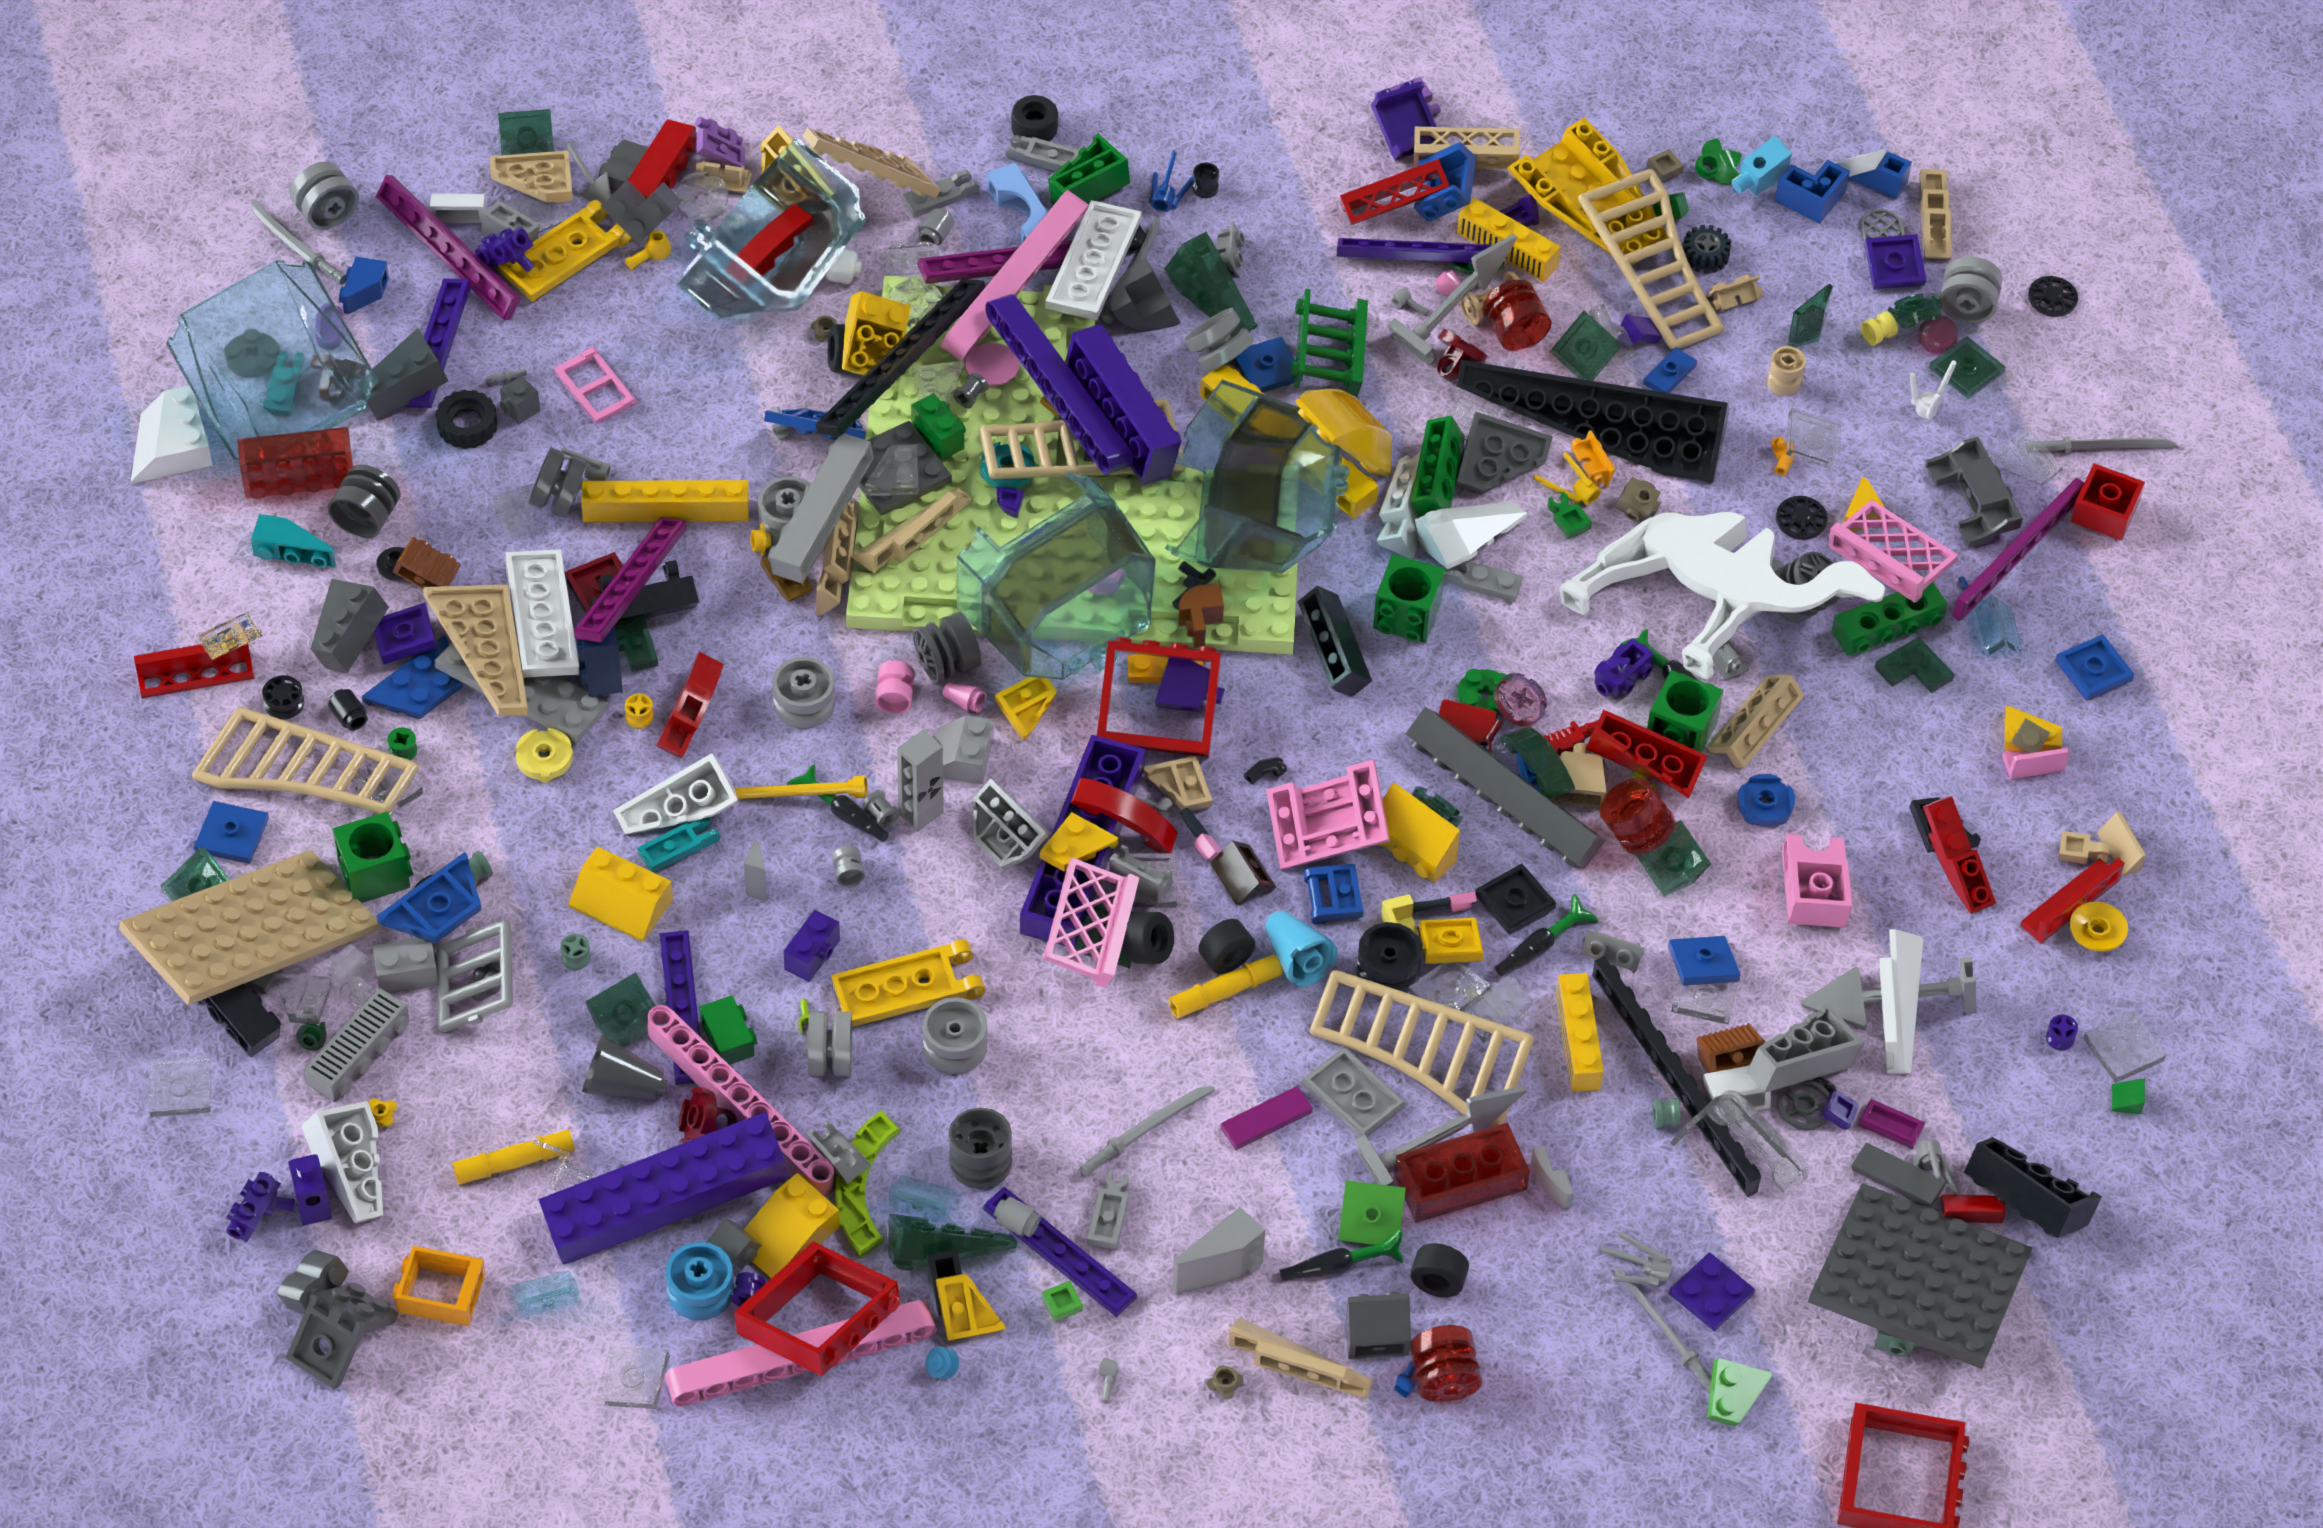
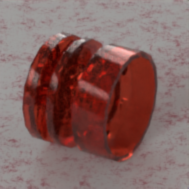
M1512 280L1501 284L1491 291L1483 302L1482 310L1492 328H1494L1493 330L1502 347L1509 351H1517L1536 345L1546 337L1551 329L1552 320L1532 284L1526 280Z
M1643 778L1627 779L1614 786L1602 799L1599 808L1600 817L1614 833L1621 846L1630 854H1647L1659 848L1667 841L1674 830V815L1660 799L1654 787Z
M1457 1325L1437 1326L1417 1334L1411 1340L1410 1351L1413 1365L1416 1368L1415 1376L1418 1381V1391L1423 1399L1430 1402L1460 1400L1474 1394L1481 1387L1483 1380L1479 1371V1363L1475 1358L1477 1352L1474 1337L1469 1329Z

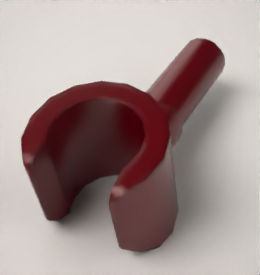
M1497 719L1486 737L1479 739L1476 743L1487 745L1489 748L1487 751L1491 753V743L1503 722Z

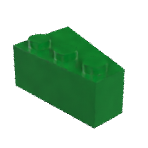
M1097 133L1093 137V143L1087 148L1082 147L1078 151L1079 156L1072 162L1067 161L1048 179L1050 201L1053 206L1066 190H1069L1084 202L1090 204L1091 200L1097 201L1130 184L1128 159Z

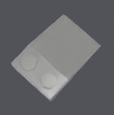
M1239 1207L1174 1259L1172 1291L1179 1294L1239 1279L1248 1272L1254 1273L1263 1263L1265 1229Z

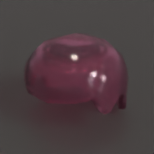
M1930 316L1921 323L1918 329V343L1927 352L1934 354L1946 353L1957 344V327L1946 316Z

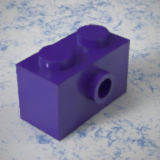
M814 909L783 951L784 970L810 982L822 964L831 957L834 948L840 941L839 921Z

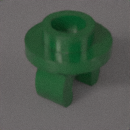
M305 1022L301 1025L296 1033L298 1043L308 1050L322 1048L327 1035L325 1022H321L319 1026L310 1022Z

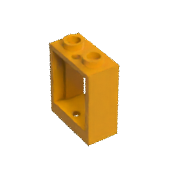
M412 1246L409 1257L405 1256L402 1262L401 1274L403 1276L401 1282H396L393 1289L392 1299L396 1300L398 1313L469 1326L486 1275L484 1259ZM420 1269L465 1277L456 1305L412 1297L411 1295Z

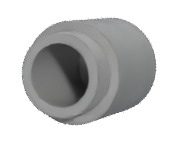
M943 208L933 209L919 230L920 241L933 248L937 247L938 244H942L954 226L955 222L952 214Z
M1009 1197L1006 1201L1002 1199L994 1212V1216L997 1217L996 1224L1021 1237L1024 1235L1031 1237L1041 1220V1216L1036 1214L1035 1209L1012 1197Z

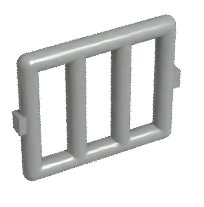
M502 920L482 929L477 927L466 930V935L437 947L438 1028L440 1031L447 1032L467 1023L476 1025L483 1022V1017L512 1006L511 924L508 920ZM499 935L500 947L449 967L450 953ZM500 960V973L449 992V979ZM501 985V998L450 1017V1004Z

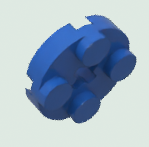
M1772 774L1754 775L1739 788L1737 797L1738 809L1743 815L1744 820L1749 824L1763 827L1785 824L1789 820L1795 804V794L1789 784L1787 787L1784 783L1780 782L1781 778ZM1762 797H1768V800L1773 802L1770 804L1762 803Z

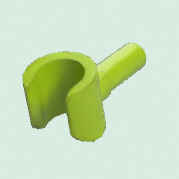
M807 999L800 1000L802 1015L798 1021V1031L801 1035H803L802 1026L809 1024Z

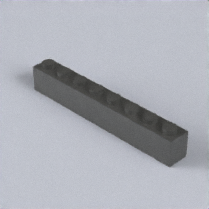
M1424 707L1405 733L1412 739L1410 744L1423 754L1427 750L1434 756L1432 761L1444 770L1447 767L1451 768L1455 772L1453 777L1465 786L1470 783L1477 789L1474 793L1486 802L1491 799L1497 803L1498 806L1495 808L1507 818L1514 816L1518 819L1519 823L1517 826L1530 835L1533 832L1541 837L1539 842L1547 849L1553 851L1556 848L1563 854L1560 858L1571 867L1575 868L1576 865L1586 868L1606 841L1434 710Z

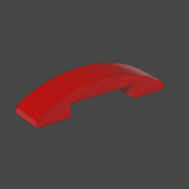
M1081 778L1078 781L1071 803L1094 816L1100 812L1146 837L1144 841L1146 846L1164 856L1169 857L1171 855L1178 832L1158 811L1135 796L1108 784L1086 778Z

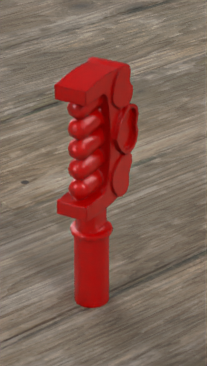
M1598 720L1585 723L1580 727L1575 721L1570 722V727H1567L1566 730L1561 729L1560 732L1555 731L1554 734L1550 733L1548 736H1542L1538 733L1535 740L1538 747L1544 751L1546 758H1555L1558 755L1561 756V753L1564 751L1573 752L1575 744L1585 743V736H1591Z

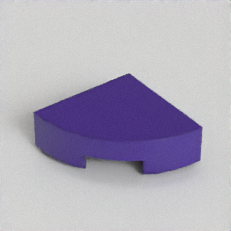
M997 486V503L1007 515L1018 518L1024 499V491Z

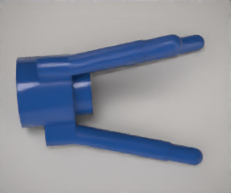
M1175 150L1171 153L1163 183L1159 187H1157L1158 173H1153L1149 203H1151L1155 210L1168 212L1171 208L1176 209L1180 199L1193 184L1192 175L1176 196L1174 189L1168 185L1177 154Z

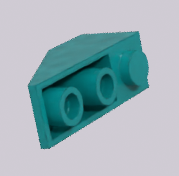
M259 514L251 537L254 556L264 560H285L292 564L299 562L313 564L320 568L336 566L333 547L285 517Z

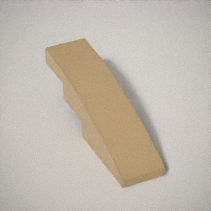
M1920 169L1919 191L1924 259L1951 260V209H1949L1947 170Z

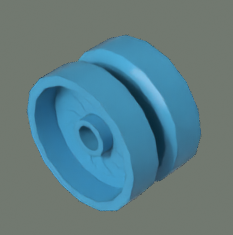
M694 1242L683 1245L671 1255L666 1264L665 1273L667 1296L671 1307L679 1315L690 1320H708L724 1312L732 1301L731 1296L734 1291L733 1267L729 1256L720 1247L707 1242Z

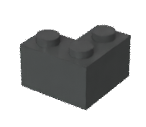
M626 180L601 207L639 244L678 207L682 200L664 182L648 198H645L629 180Z

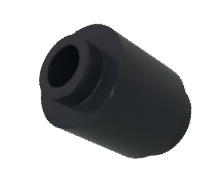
M340 689L331 695L328 707L344 728L355 731L366 724L368 720L367 711L352 690Z

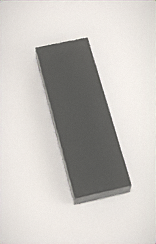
M1867 1142L1852 1164L1853 1171L1929 1208L1933 1207L1946 1186L1945 1180L1941 1178L1936 1179L1935 1175Z

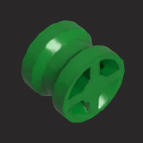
M399 727L389 733L387 737L389 754L408 760L414 759L417 755L414 732L406 727Z

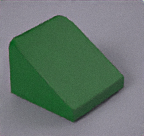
M2145 1079L2112 1084L2111 1111L2141 1114L2145 1104Z

